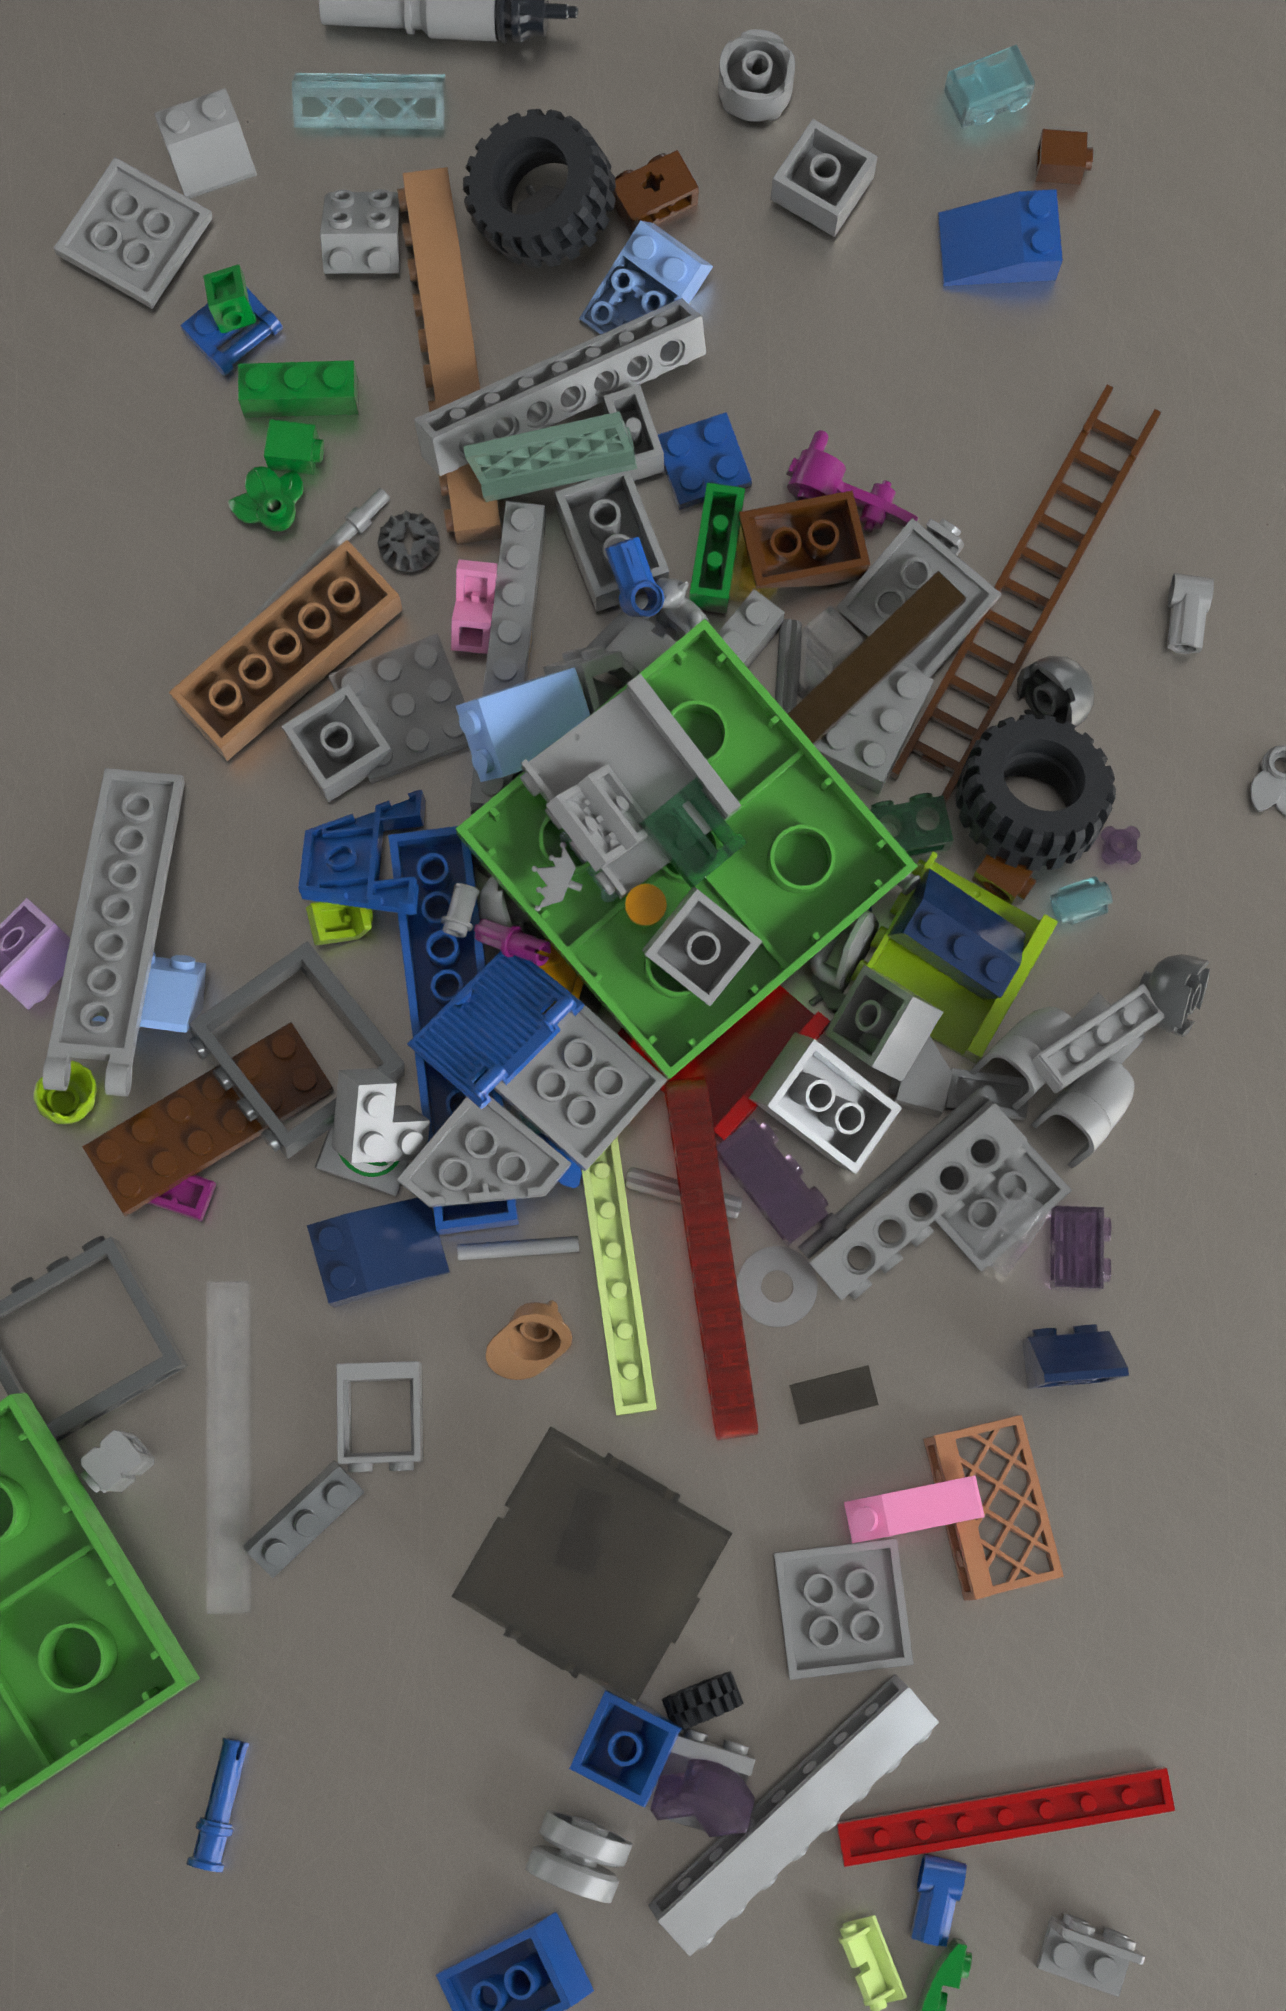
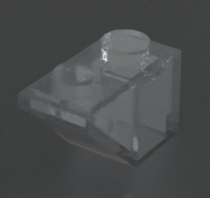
M832 605L805 626L801 632L797 692L801 699H804L862 643L863 638Z

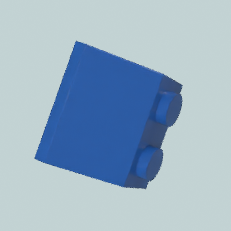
M605 1690L569 1769L642 1807H646L682 1728L654 1709L617 1690Z

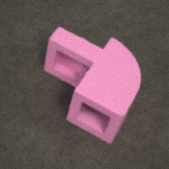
M458 559L456 568V602L451 626V650L488 654L497 580V563Z

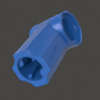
M633 537L605 548L620 591L619 604L623 612L632 617H648L657 614L663 607L664 593L653 579L639 537ZM639 589H643L648 597L647 605L642 610L635 602V595Z
M929 1854L923 1855L917 1879V1892H919L910 1934L911 1939L934 1946L947 1947L956 1901H960L963 1893L967 1869L966 1863Z

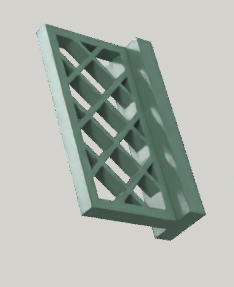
M620 411L463 446L465 458L481 484L483 498L486 502L638 469L631 431L629 427L625 426Z

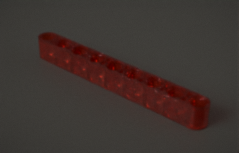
M705 1076L668 1080L664 1083L665 1100L715 1435L717 1441L758 1435V1422L707 1082Z

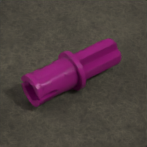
M481 919L479 924L475 925V939L501 950L502 954L506 957H513L515 955L538 966L544 965L549 958L536 953L535 950H542L550 954V942L525 934L518 926L507 927L489 919Z

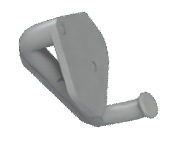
M910 873L897 885L903 889L902 893L907 895L918 886L921 877ZM866 910L859 917L854 928L848 926L841 932L848 937L842 947L843 953L838 969L827 964L826 961L840 934L810 959L811 969L817 978L838 989H841L848 982L862 959L865 960L871 948L870 944L878 932L879 921L872 912Z

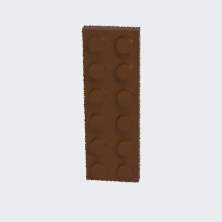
M292 1022L231 1057L281 1122L334 1091L333 1086ZM216 1067L82 1146L125 1217L179 1185L190 1176L199 1173L257 1138L264 1131V1128L256 1118L250 1122L242 1113L236 1103L240 1098L232 1087L226 1091L220 1085L212 1072Z

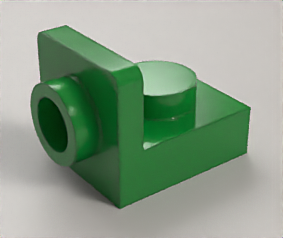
M239 264L203 275L208 307L221 333L256 323V316L248 298L245 277Z

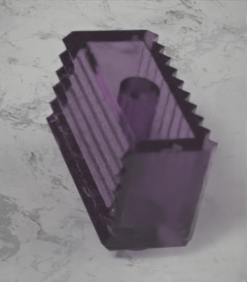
M1053 1207L1050 1211V1290L1100 1291L1104 1289V1282H1110L1111 1259L1104 1258V1242H1110L1111 1218L1104 1217V1207Z

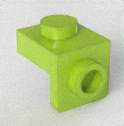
M325 902L311 903L306 907L314 945L359 940L372 928V909Z

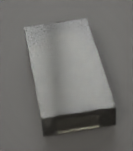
M868 1365L789 1385L799 1425L879 1405Z

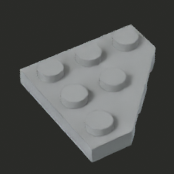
M466 1097L397 1180L428 1207L544 1197L568 1170L571 1162L492 1097H490L491 1101L482 1109Z

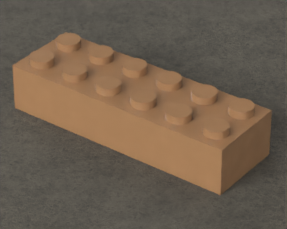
M346 540L169 691V694L180 711L228 761L403 610L399 594L356 548Z

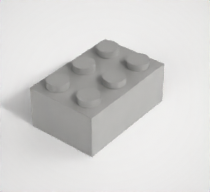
M630 471L590 479L555 492L557 513L596 612L619 604L620 591L605 548L633 537H639L655 583L660 578L669 579V568ZM639 589L635 598L640 594H646L643 589Z
M902 664L898 665L834 726L815 747L840 776L880 794L930 693L934 679Z
M796 1032L749 1097L750 1100L835 1165L855 1174L902 1109V1107L818 1041Z

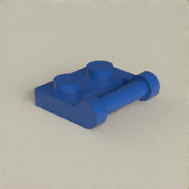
M248 288L249 302L260 323L223 353L218 349L245 327L221 333L208 307V303L180 325L184 334L223 376L230 373L234 369L232 365L270 334L275 336L283 329L278 318Z

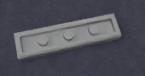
M1142 984L1040 1052L1032 1059V1062L1038 1073L1056 1094L1160 1023L1165 1018L1164 1014L1154 1003L1147 987Z

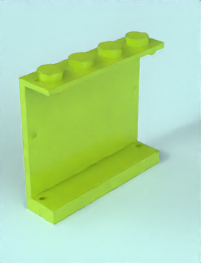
M933 851L927 862L921 858L917 862L918 867L912 871L914 876L918 875L922 879L926 870L930 868L1026 933L1021 965L1001 998L983 1000L888 937L889 932L914 890L908 895L900 892L889 911L895 915V918L889 928L881 925L870 944L876 951L869 963L863 959L860 961L851 980L855 981L863 966L866 965L895 980L943 1011V1014L931 1032L930 1037L977 1064L1058 921L1046 914L1043 915L1041 920L1036 919L935 862L938 854Z

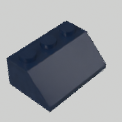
M929 868L905 905L888 937L981 999L990 1000L1002 997L1021 965L1026 933Z

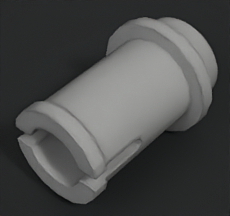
M456 883L453 888L454 891L447 916L442 917L441 923L444 924L443 932L456 937H466L467 931H471L473 927L470 920L477 895H479L480 891L473 886Z

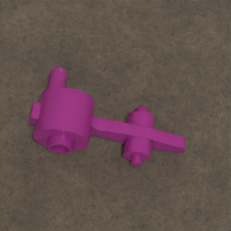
M823 430L815 432L809 448L801 452L799 459L793 458L786 475L791 478L787 489L796 497L797 501L853 490L856 506L863 509L859 518L860 522L864 524L863 529L868 532H872L873 529H881L885 519L903 527L912 518L918 521L916 515L892 503L896 492L891 488L892 484L889 481L883 480L882 484L875 483L870 493L842 481L846 467L839 459L824 452L829 437Z

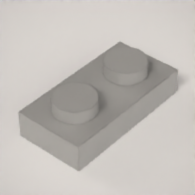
M950 1069L953 1075L945 1103L946 1110L957 1108L980 1087L990 1098V1101L993 1104L996 1103L1009 1119L1023 1121L1026 1119L1028 1101L1018 1110L1012 1107L1029 1088L1026 1078L977 1072L973 1075L969 1072L970 1070Z

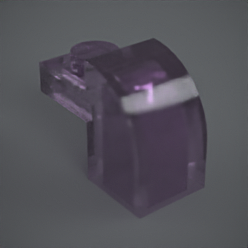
M690 1759L688 1760L685 1772L659 1777L650 1810L658 1821L695 1816L708 1836L715 1837L746 1833L755 1797L743 1779L730 1768L709 1760Z

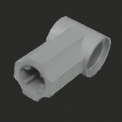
M1173 574L1168 594V608H1171L1167 648L1175 653L1190 654L1201 652L1206 613L1209 612L1214 591L1213 578Z

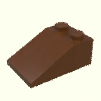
M853 490L741 511L738 514L756 589L826 586L857 580L866 573L870 566Z

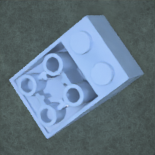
M640 220L579 319L599 334H603L678 299L683 298L689 304L713 266L654 223Z

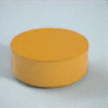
M640 884L634 887L628 893L625 900L627 916L632 922L640 926L656 924L663 917L667 907L663 892L651 884Z

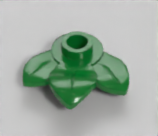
M258 466L252 468L245 479V489L247 492L228 501L232 513L244 523L260 522L264 527L272 531L288 529L295 519L296 507L294 504L303 494L304 486L301 477L296 471L288 472L279 478L268 467Z

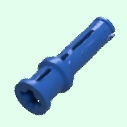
M229 1738L222 1739L223 1743L205 1815L196 1822L195 1828L199 1832L193 1856L188 1857L186 1862L189 1866L213 1872L224 1871L225 1865L221 1861L227 1837L232 1836L234 1830L232 1828L233 1824L229 1823L244 1759L249 1747L247 1742L231 1740Z

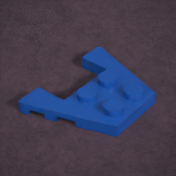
M416 790L408 793V800L391 805L389 800L375 805V812L358 818H354L352 813L305 830L298 886L302 899L409 915L417 914L419 886L415 876L379 881L383 832L386 830L424 826L426 800L423 791Z

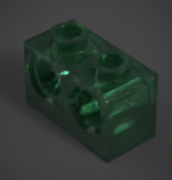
M921 793L910 797L909 802L894 805V801L886 800L871 805L870 811L881 824L891 823L897 828L898 835L893 838L910 857L931 854L933 851L936 853L950 850L954 839L944 795L933 797L932 793ZM928 815L935 820L937 827L933 830H924L919 827L916 818Z

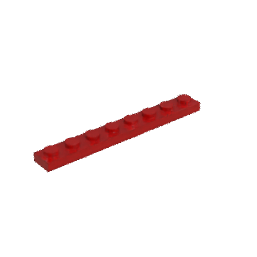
M1160 1767L840 1821L836 1825L843 1865L847 1867L1175 1811L1168 1769Z

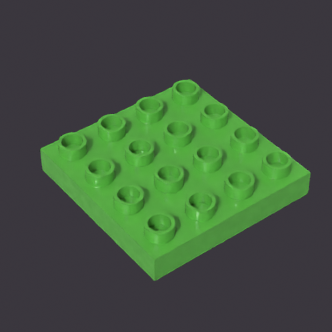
M703 619L641 672V675L741 806L728 819L641 883L654 885L665 895L667 907L660 921L651 926H640L629 919L625 911L627 895L620 899L616 892L611 895L606 893L595 878V875L600 871L596 872L588 861L584 863L571 847L570 842L572 839L563 828L559 830L546 814L545 809L548 808L546 800L540 793L534 797L520 779L524 772L456 828L458 837L547 941L550 942L553 948L667 1081L918 867L706 619ZM627 684L622 689H620L616 694H614L609 700H607L603 705H601L598 709H600L602 706H604L606 703H608L610 700H612L614 697H616L618 694L624 691L627 687ZM565 842V849L576 867L571 880L583 884L582 889L579 892L568 887L563 901L542 907L540 911H536L535 906L540 905L544 899V896L538 893L536 888H543L547 885L537 872L532 871V867L555 866L554 862L549 860V856L561 857L562 848L560 844ZM693 886L762 940V943L711 1006L707 1005L642 951Z
M27 1393L10 1394L0 1401V1811L200 1679Z

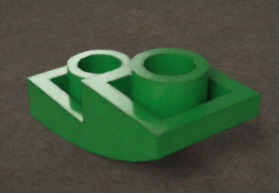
M953 1938L936 1959L922 1987L916 2011H946L948 1994L947 1992H942V1986L960 1989L961 1978L968 1979L972 1953L966 1952L967 1945L962 1939Z

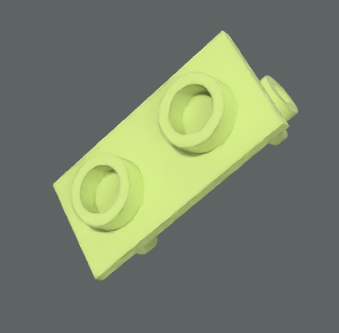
M872 1915L844 1922L842 1924L843 1927L839 1929L842 1935L839 1938V1942L843 1945L851 1968H860L861 1973L855 1976L864 1999V2006H869L871 2011H880L886 2008L889 2002L907 1998L876 1916Z

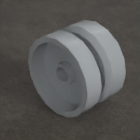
M547 1810L539 1833L547 1842L561 1849L546 1845L534 1846L525 1870L539 1879L571 1893L595 1901L611 1903L619 1880L613 1872L599 1864L610 1867L625 1866L632 1843L587 1819Z

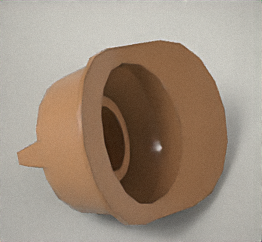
M550 1300L546 1304L531 1302L521 1305L513 1313L509 1323L491 1339L487 1345L485 1357L488 1366L497 1375L514 1380L532 1378L544 1371L569 1349L572 1342V1334L558 1312L557 1303L554 1300Z

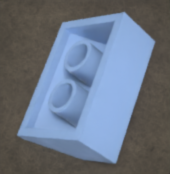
M153 952L140 1027L186 1033L190 1028L189 1023L195 1020L203 1009L206 963L195 962V958L186 955H175L171 959L155 957L156 954ZM96 1016L92 1020L105 1022L106 1018Z

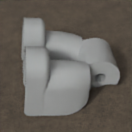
M1098 992L1074 1018L1057 1007L1050 1006L1035 1010L1020 1020L969 1072L975 1075L995 1057L1007 1060L1026 1078L1029 1084L1027 1091L1012 1106L1015 1110H1018L1046 1083L1036 1070L1032 1059L1108 1008L1111 1004ZM1143 1034L1072 1082L1031 1124L1036 1129L1050 1116L1058 1114L1068 1118L1086 1135L1089 1142L1068 1163L1071 1169L1089 1157L1102 1144L1131 1103L1135 1084L1131 1074L1124 1068L1122 1063L1145 1039Z

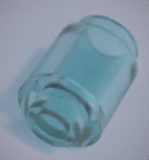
M1096 876L1058 889V893L1050 896L1054 915L1060 925L1069 923L1072 926L1107 914L1108 905L1113 903L1108 884L1105 881L1100 882Z

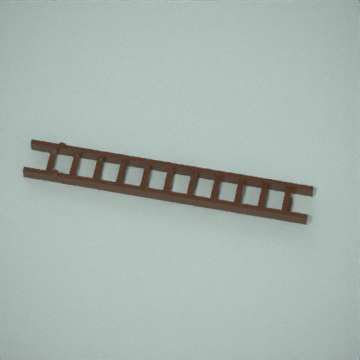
M1108 384L994 586L1000 593L1004 589L1042 609L1043 612L1033 630L1030 631L992 611L993 606L966 636L891 771L890 777L897 780L913 751L921 755L920 761L940 772H943L944 768L953 772L938 801L944 806L957 785L959 776L976 740H980L982 733L988 729L1161 414L1159 410L1154 409L1138 440L1098 420L1114 388ZM1090 431L1131 451L1121 471L1080 451ZM1073 462L1114 482L1103 503L1063 483ZM1055 494L1096 514L1085 535L1045 514ZM1038 525L1079 546L1068 567L1026 547ZM1020 558L1060 578L1050 599L1009 578ZM985 621L1026 642L1014 664L973 643ZM966 654L1007 674L996 696L955 675ZM949 686L990 707L978 729L937 708ZM930 719L971 739L960 762L919 741Z

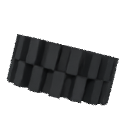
M731 1671L690 1685L662 1699L669 1720L681 1727V1730L709 1721L744 1704Z

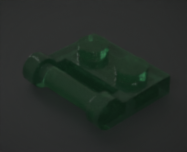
M697 777L684 785L677 793L639 823L690 888L695 887L747 843L740 832L735 834L701 791L703 785ZM689 801L722 842L723 845L718 850L682 806L684 803Z

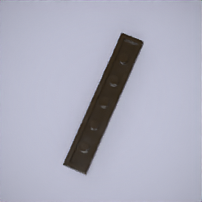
M937 571L788 713L789 717L815 746L964 604L967 597L943 574Z

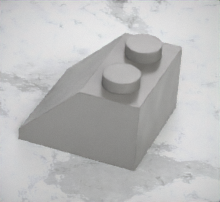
M226 88L154 113L185 197L191 199L257 175Z
M349 684L281 726L287 740L328 802L362 782L391 751L390 746Z

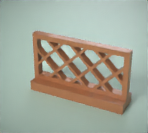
M1022 1415L923 1439L934 1484L974 1476V1474L992 1485L989 1494L982 1504L984 1516L990 1517L1003 1526L992 1546L980 1538L978 1526L983 1517L945 1525L964 1601L977 1600L1064 1577ZM1013 1426L1017 1443L1009 1455L992 1444L1000 1428ZM990 1431L986 1439L978 1435L979 1433ZM968 1436L982 1445L972 1464L959 1456L955 1439ZM988 1449L1006 1460L997 1479L978 1469ZM1019 1453H1020L1022 1462H1020L1019 1460L1016 1459ZM1012 1465L1025 1472L1027 1484L1021 1495L1002 1484ZM962 1466L969 1470L966 1476H964ZM998 1490L1017 1501L1007 1520L988 1509ZM1029 1494H1031L1032 1502L1027 1500ZM1023 1505L1035 1512L1038 1521L1031 1536L1013 1525ZM1009 1530L1027 1541L1017 1561L999 1550ZM1040 1534H1041L1043 1543H1041L1040 1541L1037 1540ZM1033 1546L1046 1553L1050 1571L1036 1574L1024 1566ZM983 1548L989 1551L986 1558ZM996 1555L1013 1566V1569L1006 1582L992 1585L988 1568ZM1020 1571L1028 1576L1016 1579Z

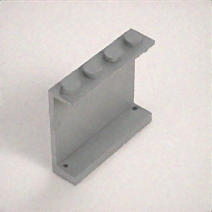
M641 673L627 683L624 691L528 762L525 759L521 762V769L524 772L520 776L521 781L534 797L540 793L547 803L555 796L577 785L587 775L608 764L656 827L657 831L600 869V872L595 875V878L607 894L611 895L616 892L620 899L728 819L741 806ZM546 808L545 812L559 830L563 828L551 811ZM571 841V847L580 857V859L585 863L587 859L584 857V855L581 853V851L578 849L575 843Z

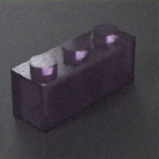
M753 1118L716 1146L714 1153L782 1241L789 1247L828 1216V1212L824 1208L829 1204L815 1186L809 1189L799 1177L804 1172L798 1162L790 1154L784 1157L775 1144L779 1142V1139L773 1130L765 1122L759 1125Z

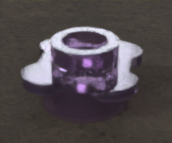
M1112 826L1105 827L1101 832V838L1104 840L1103 861L1109 865L1125 862L1131 865L1136 864L1141 858V853L1137 849V840L1140 837L1139 830L1134 826H1128L1126 829H1115ZM1118 842L1124 843L1123 849L1118 848Z

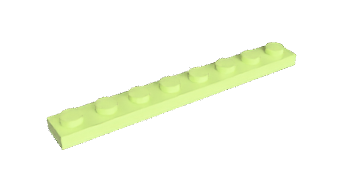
M617 1136L586 1171L582 1170L615 1410L616 1416L654 1411L657 1408Z

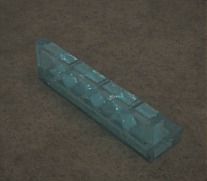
M296 73L292 80L294 128L444 129L445 74ZM302 97H316L327 109L319 117H303ZM326 97L337 98L331 103ZM344 97L355 98L365 109L356 118H346L336 106ZM364 98L374 99L370 103H368ZM382 98H392L402 110L394 118H383L373 107ZM401 98L412 99L406 104ZM420 98H436V119H421L411 107ZM330 112H332L337 118L326 117ZM369 112L374 118L363 117ZM405 113H407L411 118H401V117H402Z

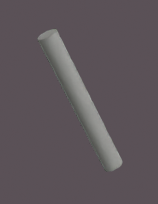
M578 1236L457 1244L458 1261L579 1252Z

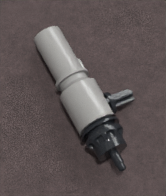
M319 0L320 20L323 25L406 29L407 34H414L416 30H423L430 39L497 42L500 39L502 43H507L508 36L512 35L513 42L521 43L530 36L546 37L548 19L567 20L568 18L576 19L578 17L577 6L549 3V0Z

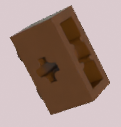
M676 150L668 155L662 153L653 157L647 165L637 170L623 171L616 176V188L611 192L616 198L614 207L631 236L640 220L657 225L698 205L699 187L679 151Z

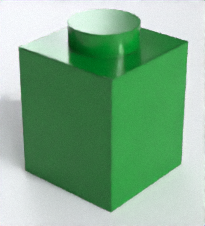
M269 419L264 449L267 467L276 471H296L299 474L314 475L316 462L321 463L324 455V440L319 439L316 425Z

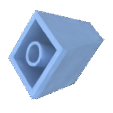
M575 667L534 678L456 705L459 724L465 733L472 755V764L478 773L480 782L522 771L521 762L525 759L529 762L590 716Z

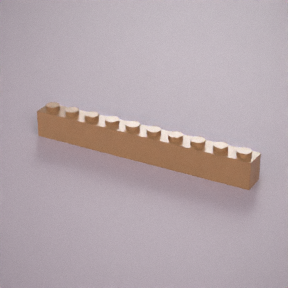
M448 167L402 173L404 188L397 189L400 211H408L410 222L402 224L405 246H413L415 257L407 259L410 281H418L420 293L412 294L416 317H423L425 329H418L421 353L428 352L430 364L423 365L426 388H434L435 400L428 401L429 412L480 390ZM469 463L453 472L439 476L441 495H449L451 505L450 509H444L447 533L455 532L457 545L501 539L502 531L497 500L485 501L481 484Z

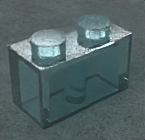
M1016 44L948 71L944 91L963 129L973 124L976 126L986 124L995 115L1005 111L1016 112L1024 108L1031 101L1035 81Z

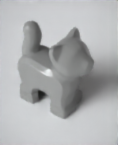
M660 578L656 581V584L661 587L664 593V604L659 613H657L656 620L665 629L670 626L674 628L677 632L674 636L676 641L680 640L703 619L709 622L703 611L685 596L689 585L687 581L682 582L678 579Z

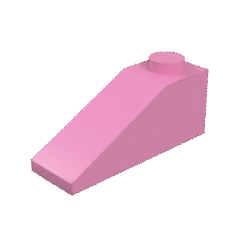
M976 1475L844 1502L852 1543L985 1517Z

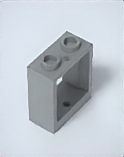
M419 1361L336 1364L338 1464H348V1472H373V1464L389 1463V1471L414 1470V1462H423L422 1363ZM410 1380L411 1451L352 1453L351 1382Z

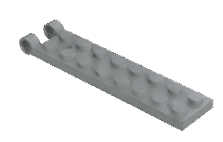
M108 768L104 770L48 1053L43 1068L44 1089L66 1091L70 1081L71 1058L109 1061L105 1074L106 1095L128 1097L130 1093L133 1059L185 785L183 775ZM96 1016L106 1018L105 1023L98 1027L91 1025V1020Z

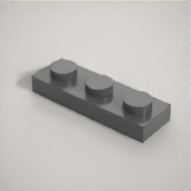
M334 1460L248 1540L243 1547L274 1578L356 1501L364 1491Z

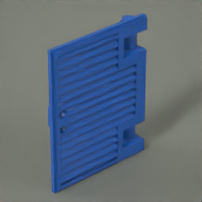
M500 951L407 1045L482 1109L491 1101L488 1094L501 1081L507 1085L561 1031L557 1024L569 1012L576 1016L583 1009L584 1004L533 962L515 955L513 957H506ZM556 1000L557 1002L545 1014H543V1012ZM486 1069H488V1071L476 1083H473Z

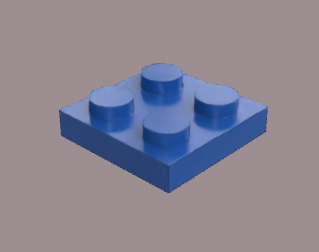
M727 412L658 434L664 453V470L679 510L703 503L707 483L741 488L752 486V479Z

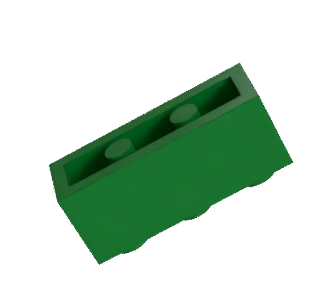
M354 360L238 364V401L244 418L359 415L358 375Z
M707 483L689 594V599L701 610L727 614L741 526L738 514L743 511L746 488Z

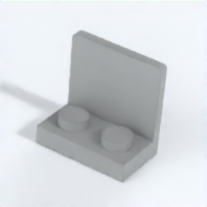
M1064 1913L1063 1920L1051 1916L1036 1967L1119 1997L1129 1962L1132 1961L1140 1965L1144 1963L1145 1956L1135 1948L1137 1943L1130 1940L1129 1936L1109 1928H1104L1103 1935L1095 1932V1927L1088 1925V1921Z

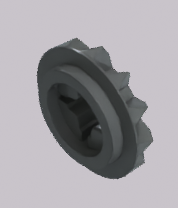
M405 510L403 514L391 515L385 525L380 527L377 543L383 560L389 566L403 572H414L425 568L435 559L439 550L440 539L434 522H431L422 513L415 514ZM406 528H409L410 532H412L413 538H419V541L413 542L411 554H408L404 543L398 542V540L404 538Z

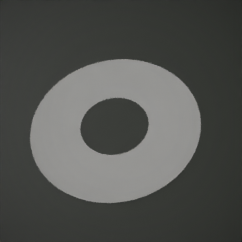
M772 1246L755 1252L745 1261L738 1275L737 1293L742 1307L754 1320L767 1326L783 1327L798 1322L811 1310L817 1296V1278L813 1267L803 1255L787 1247ZM775 1270L787 1273L793 1281L791 1296L779 1303L769 1301L761 1290L764 1276Z

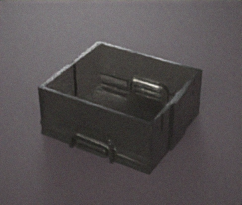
M550 1426L505 1503V1506L510 1508L505 1518L497 1517L451 1597L506 1629L503 1634L504 1636L514 1639L516 1643L561 1670H566L574 1678H577L580 1673L635 1706L670 1643H676L700 1600L697 1595L732 1533L679 1502L680 1494L668 1489L656 1480L617 1459L612 1454L607 1453L604 1458Z

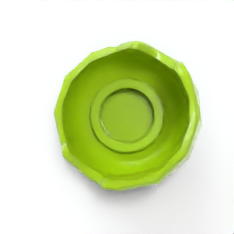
M76 1061L70 1062V1081L66 1091L44 1089L43 1077L35 1084L33 1098L40 1115L57 1124L78 1122L94 1107L97 1093L95 1079L91 1070Z

